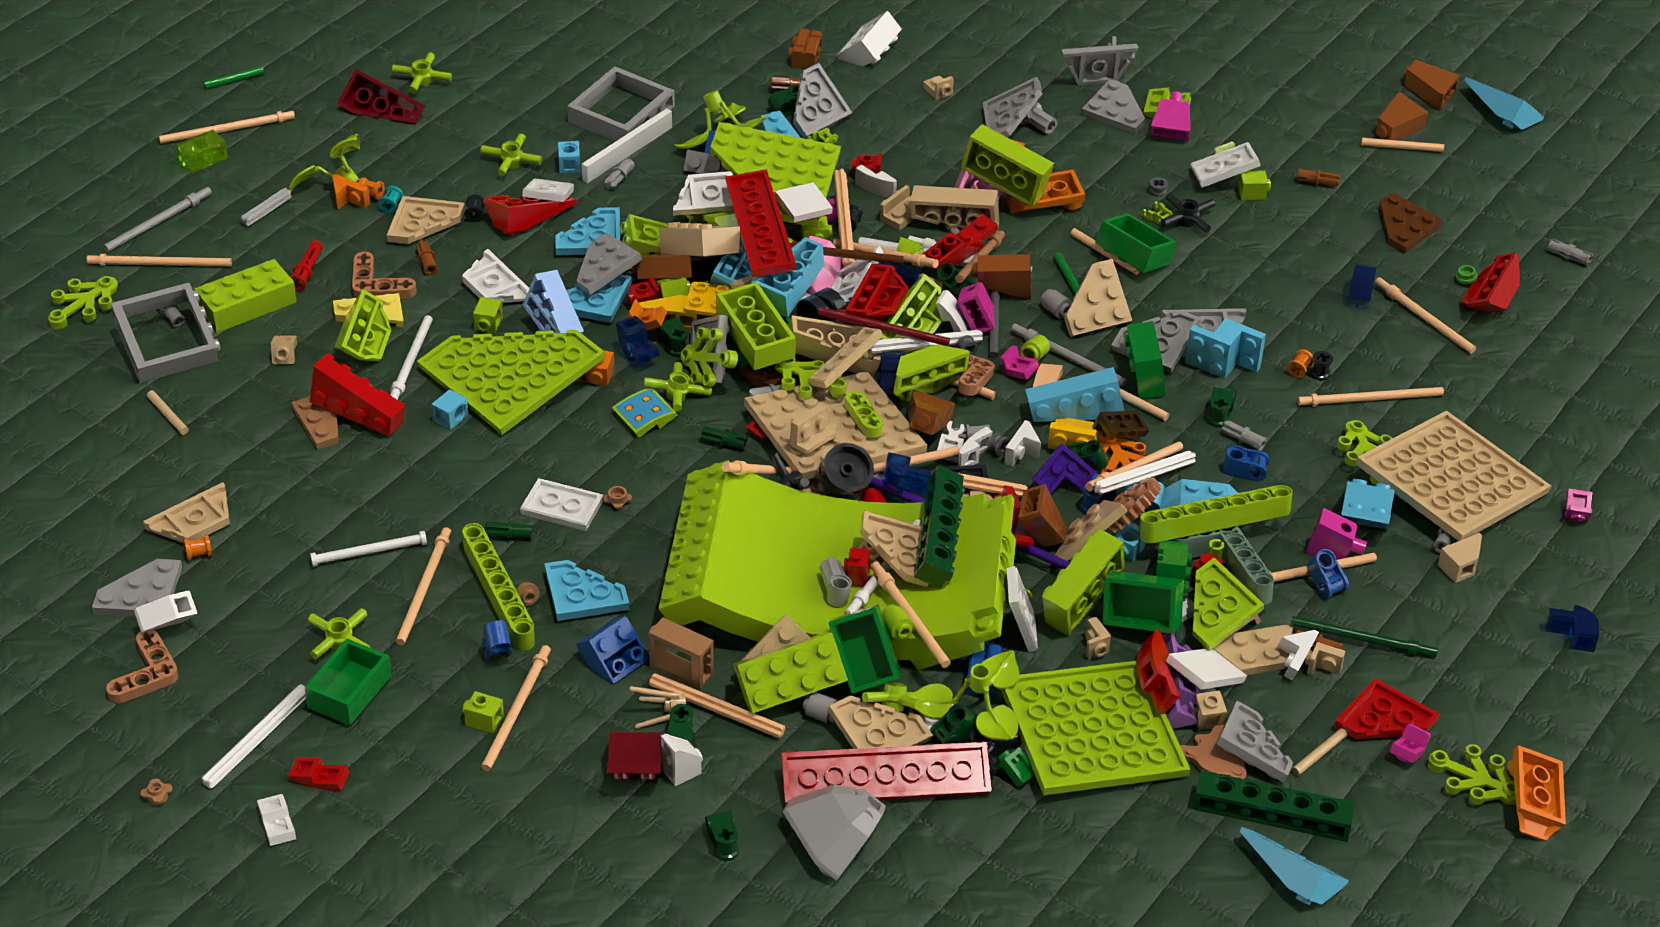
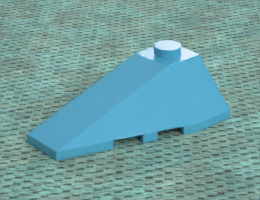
M1468 77L1464 79L1490 109L1503 120L1502 124L1510 129L1516 127L1523 130L1543 120L1544 116L1526 101Z
M1241 827V834L1286 887L1297 893L1296 899L1308 905L1312 901L1323 904L1347 885L1349 880L1321 865L1305 860L1306 857L1289 849L1284 850L1283 845L1253 830Z

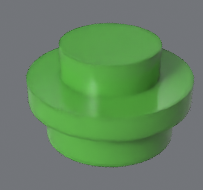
M1463 265L1456 272V280L1466 285L1474 283L1478 277L1476 269L1470 265Z

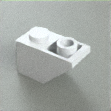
M190 591L168 595L133 609L141 633L182 623L198 614Z

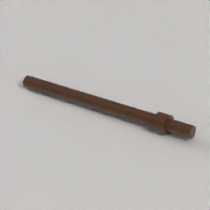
M792 241L790 243L791 249L799 242ZM823 247L824 256L901 265L904 262V256Z

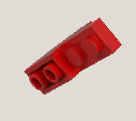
M982 214L956 235L952 232L947 234L923 254L927 258L938 260V266L933 269H938L943 263L958 264L983 248V241L998 230V225Z
M1155 630L1139 649L1137 672L1142 690L1151 694L1157 711L1165 714L1180 698V695L1170 673L1172 666L1166 662L1169 655L1161 632Z

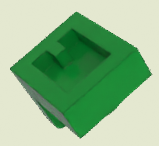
M1020 747L1012 753L1007 749L996 758L999 762L995 765L997 771L1003 768L1017 787L1024 784L1035 774L1028 757Z

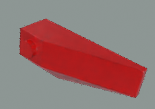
M508 195L490 196L483 199L494 227L508 235H514L516 231H524L577 204V199L570 196L564 202L522 197L523 195H520V199L509 198Z

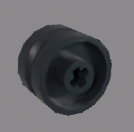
M826 287L814 295L799 301L796 312L799 317L835 322V319L819 316V308L824 307L837 311L838 309L846 310L847 305L837 291Z
M853 443L835 445L827 452L817 468V485L825 496L855 500L872 480L874 475L873 461L870 455L858 445Z

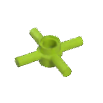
M428 53L425 60L414 61L412 67L392 66L393 73L412 76L413 82L409 87L411 93H416L419 86L429 85L432 79L451 81L452 73L432 70L431 64L435 58L433 53Z
M519 134L515 141L503 143L502 149L484 145L481 147L482 154L498 156L503 160L497 171L499 176H505L508 169L518 168L521 165V161L535 164L542 163V156L522 152L521 146L526 139L524 134Z
M680 362L674 363L673 373L670 374L668 380L645 377L643 384L645 387L666 389V397L673 401V410L676 412L682 410V401L685 400L686 394L693 393L711 396L712 387L689 384L690 378L682 372V364Z
M361 608L348 620L336 617L328 622L315 614H311L308 622L325 631L326 639L310 652L312 658L317 660L330 648L337 650L346 639L370 648V645L352 636V629L367 617V612Z
M888 682L885 683L884 688L875 686L867 689V692L862 694L864 702H882V705L895 708L894 711L897 712L904 711L905 706L916 710L922 707V701L909 697V694L914 692H906L907 685Z

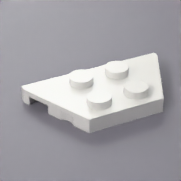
M731 171L688 175L685 186L679 194L678 202L673 207V216L734 211L725 181L726 176L733 175Z
M880 246L873 249L874 253H884ZM855 260L852 264L839 271L831 288L841 295L846 304H849L871 264H878V262Z
M489 249L483 252L484 257L480 261L476 260L472 267L462 275L463 283L479 298L502 300V303L525 301L529 291V287Z

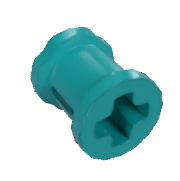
M388 186L385 190V196L378 202L380 209L386 213H393L397 209V203L402 199V190L396 186Z

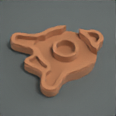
M1223 724L1213 726L1210 734L1196 735L1194 739L1196 746L1180 745L1186 760L1194 764L1200 772L1203 770L1246 779L1245 761L1233 753L1226 752L1221 746L1216 744L1223 730Z

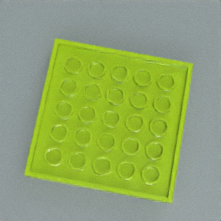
M1137 661L1021 674L1014 686L1001 689L1007 706L1017 717L1018 733L1043 795L1187 777L1190 774L1191 769L1166 714L1157 711L1151 694L1142 690L1137 672Z

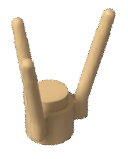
M633 686L629 688L632 692L660 696L639 697V701L664 703L665 712H670L671 708L677 704H686L685 694H680L679 692H665ZM670 714L635 725V728L639 729L668 721Z

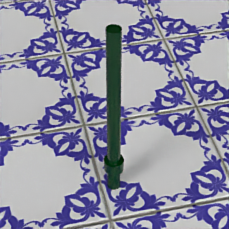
M1292 616L1291 626L1406 651V654L1415 656L1418 653L1436 657L1438 648L1419 644V641L1409 639L1404 641Z

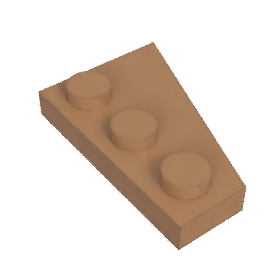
M310 396L291 402L292 410L317 450L339 443L336 413L311 403Z

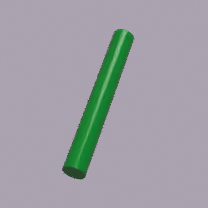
M261 66L204 81V86L206 89L255 77L264 74V69Z
M1057 252L1053 257L1073 293L1076 294L1079 284L1062 254Z

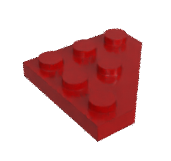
M1375 678L1335 720L1334 727L1338 730L1344 729L1347 735L1354 739L1400 737L1409 723L1428 732L1437 723L1440 714Z

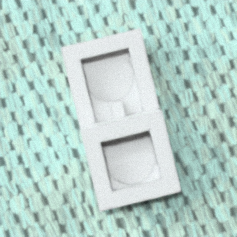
M863 165L856 168L855 185L870 193L886 198L895 194L897 180L883 171L875 174Z
M943 290L936 302L941 320L950 321L954 332L969 331L970 326L957 302L958 300L948 290Z
M988 427L976 432L963 444L959 451L958 466L979 463V454L988 450V443L992 437V431Z
M283 794L257 800L270 846L295 840V830L289 817L288 807Z

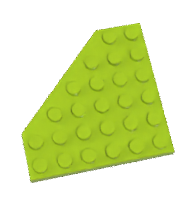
M722 122L718 124L710 147V154L714 158L718 157L722 161L721 165L728 172L731 171L732 174L737 175L767 169L774 194L777 190L814 182L826 199L841 151V146L832 143H823L812 139H803ZM777 201L783 221L818 228L821 216L793 222Z
M571 329L567 330V333H554V330L536 331L534 335H523V332H513L492 337V334H475L473 338H461V335L450 336L417 360V363L424 372L446 390L450 389L467 398L468 408L503 435L605 359L606 355L605 351L578 330Z

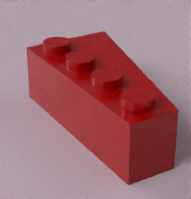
M327 353L313 366L310 402L390 437L403 424L405 404L384 390L375 389L365 377L359 378L350 372L351 368L346 364L341 366L335 362L334 356Z

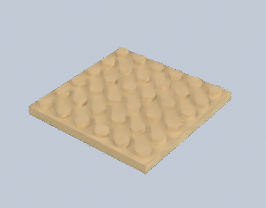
M860 372L842 377L847 382V392L842 398L832 397L826 388L811 386L812 397L803 399L799 397L800 385L796 386L792 391L776 390L744 398V406L791 469L798 471L803 477L808 479L816 478V471L822 459H824L829 450L841 443H853L862 447L870 455L873 464L927 453V444L915 429L911 428L910 423L868 372ZM858 391L867 397L883 421V433L881 436L869 438L862 434L845 408V396L847 393ZM823 403L828 406L827 426L835 429L837 436L809 454H806L790 445L791 421Z
M1448 411L1358 456L1355 463L1381 484L1389 485L1390 489L1395 490L1394 493L1458 541L1480 532L1549 493L1551 485Z

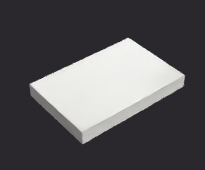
M1249 142L1190 164L1201 187L1261 166Z
M538 478L522 504L520 514L587 531L604 501V495Z
M1015 566L1007 568L1009 604L1028 652L1037 651L1035 613Z
M1206 648L1171 653L1166 659L1170 666L1201 690L1244 683L1247 677L1246 674L1214 649L1209 651Z

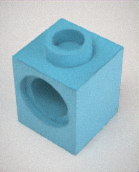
M579 141L558 142L559 173H580Z
M450 389L431 404L433 421L449 430L453 429L468 416L467 398Z
M1134 523L1126 524L1114 536L1123 541L1124 560L1133 563L1146 547V543L1139 538L1140 526Z

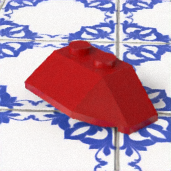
M1518 253L1498 255L1493 260L1494 263L1478 274L1477 280L1470 285L1461 304L1486 313L1505 310L1520 286Z
M871 264L848 304L846 313L878 321L883 320L897 312L908 291V286L900 275L896 273L892 265Z

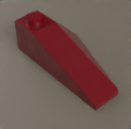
M356 68L337 102V105L354 114L417 124L425 108V105Z

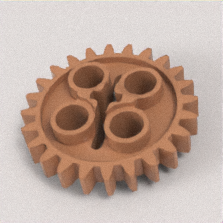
M1147 477L1144 481L1142 479L1138 484L1135 483L1132 488H1128L1120 493L1112 501L1122 504L1127 509V512L1109 526L1105 532L1115 534L1118 529L1122 530L1126 524L1129 525L1141 516L1145 511L1144 509L1151 505V502L1156 499V496L1160 494L1159 491L1162 489L1155 478Z

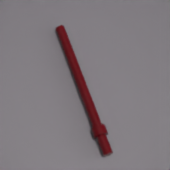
M824 307L819 308V316L835 319V322L844 324V322L864 327L881 329V331L949 347L951 338L849 314L846 313V310L842 309L836 311Z

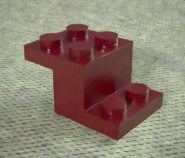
M609 732V763H607V773L613 774V779H630V774H638L641 780H655L656 775H661L662 733Z

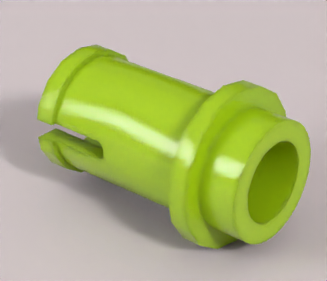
M1220 539L1211 540L1208 553L1224 562L1222 557L1224 542H1221Z

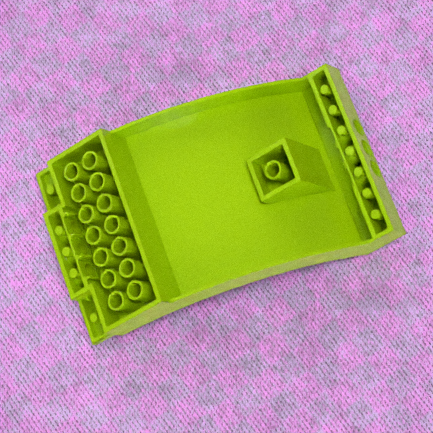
M724 462L715 463L701 470H695L687 476L659 610L666 619L681 626L701 620L724 631L757 642L762 639L785 613L810 637L831 632L828 622L833 618L845 615V610L852 603V597L858 590H862L863 587L851 586L849 599L845 606L835 607L830 605L826 600L827 589L819 569L820 563L824 562L827 558L836 557L838 561H841L844 570V558H849L850 548H858L864 540L860 534L861 517L864 511L913 524L917 519L922 521L925 502L881 503L834 498L796 490L754 473L734 475L732 472H724L722 470ZM985 493L961 498V502H963L962 510L959 513L961 523L956 533L959 535V539L954 549L957 551V555L952 564L955 571L951 580H946L941 588L931 584L925 587L904 581L892 567L888 571L894 578L896 587L949 660L983 651L985 641L1001 636L1003 610L1010 607L1007 568L1014 566L1016 538L1011 533L1014 497L1012 494L1003 497L999 496L991 501ZM882 558L878 561L880 565L883 563L884 559ZM870 559V577H869V579H870V578L873 576V574H874L873 570L871 569V564H872L873 562H875V561H873V560H871V559ZM878 584L870 594L869 601L859 610L879 604L882 612L886 606L897 604L889 592ZM915 629L907 638L902 640L893 638L888 631L897 660H911L917 670L940 664Z

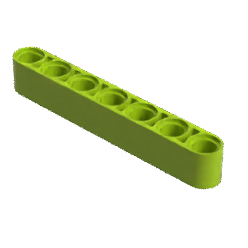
M1277 485L1144 512L1140 516L1139 538L1145 543H1156L1287 516L1291 513L1293 491L1288 486Z
M471 523L466 525L462 530L464 551L499 619L505 621L511 643L519 651L532 649L535 645L533 621L490 539L480 524Z

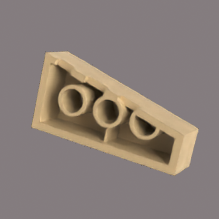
M914 185L910 199L911 218L939 224L940 222L949 225V228L957 229L958 227L965 228L980 215L984 214L997 223L999 227L998 190Z
M671 222L667 223V227L659 228L660 250L662 254L712 256L741 253L740 226H712V224Z
M793 315L788 324L789 329L796 337L795 353L823 361L824 363L832 358L864 328L863 326ZM866 351L847 371L856 374L868 372L874 378L881 362L880 353L872 354Z

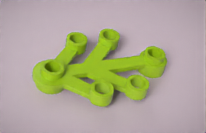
M109 276L101 277L96 282L81 283L79 279H71L67 284L69 291L72 293L65 294L63 290H54L51 293L53 303L75 302L63 310H53L48 317L50 327L56 330L65 328L68 324L67 317L84 305L85 308L82 310L83 319L85 321L95 320L97 317L95 298L100 294L102 295L98 300L100 309H111V295L116 292L118 287L117 280ZM81 290H91L89 292L77 293Z
M699 327L696 332L697 339L692 345L688 344L682 350L681 360L684 366L689 367L691 370V384H703L704 386L713 387L716 383V376L713 374L709 362H717L724 368L733 369L737 365L738 354L736 351L727 349L720 353H710L717 342L721 341L723 332L718 328H711L709 330V328ZM705 341H708L703 347V349L700 351L699 349L702 346V344ZM698 363H700L703 373L699 371Z
M795 358L776 363L775 369L783 374L781 388L785 391L795 389V379L792 378L793 373L799 376V397L803 399L811 398L812 387L809 385L808 379L825 363L820 360L796 362ZM841 375L826 389L829 390L832 397L842 398L847 392V382L842 379Z
M1354 420L1346 423V435L1339 437L1337 447L1342 451H1348L1352 441H1357L1359 443L1353 451L1347 452L1345 457L1347 465L1357 466L1355 463L1358 456L1377 447L1368 442V440L1381 445L1393 438L1389 435H1381L1380 437L1368 431L1361 421ZM1370 476L1371 483H1373L1374 485H1376V483H1380L1375 478Z
M1475 744L1468 745L1465 750V758L1471 762L1474 770L1449 760L1447 753L1442 750H1436L1430 754L1427 765L1432 772L1441 774L1449 770L1468 778L1460 780L1457 777H1449L1445 784V790L1448 793L1458 794L1460 791L1471 789L1469 800L1475 805L1497 799L1508 805L1516 804L1514 781L1510 780L1505 771V759L1501 755H1492L1488 767L1495 771L1498 778L1496 780L1490 777L1480 758L1481 748ZM1481 787H1488L1493 790L1484 791Z

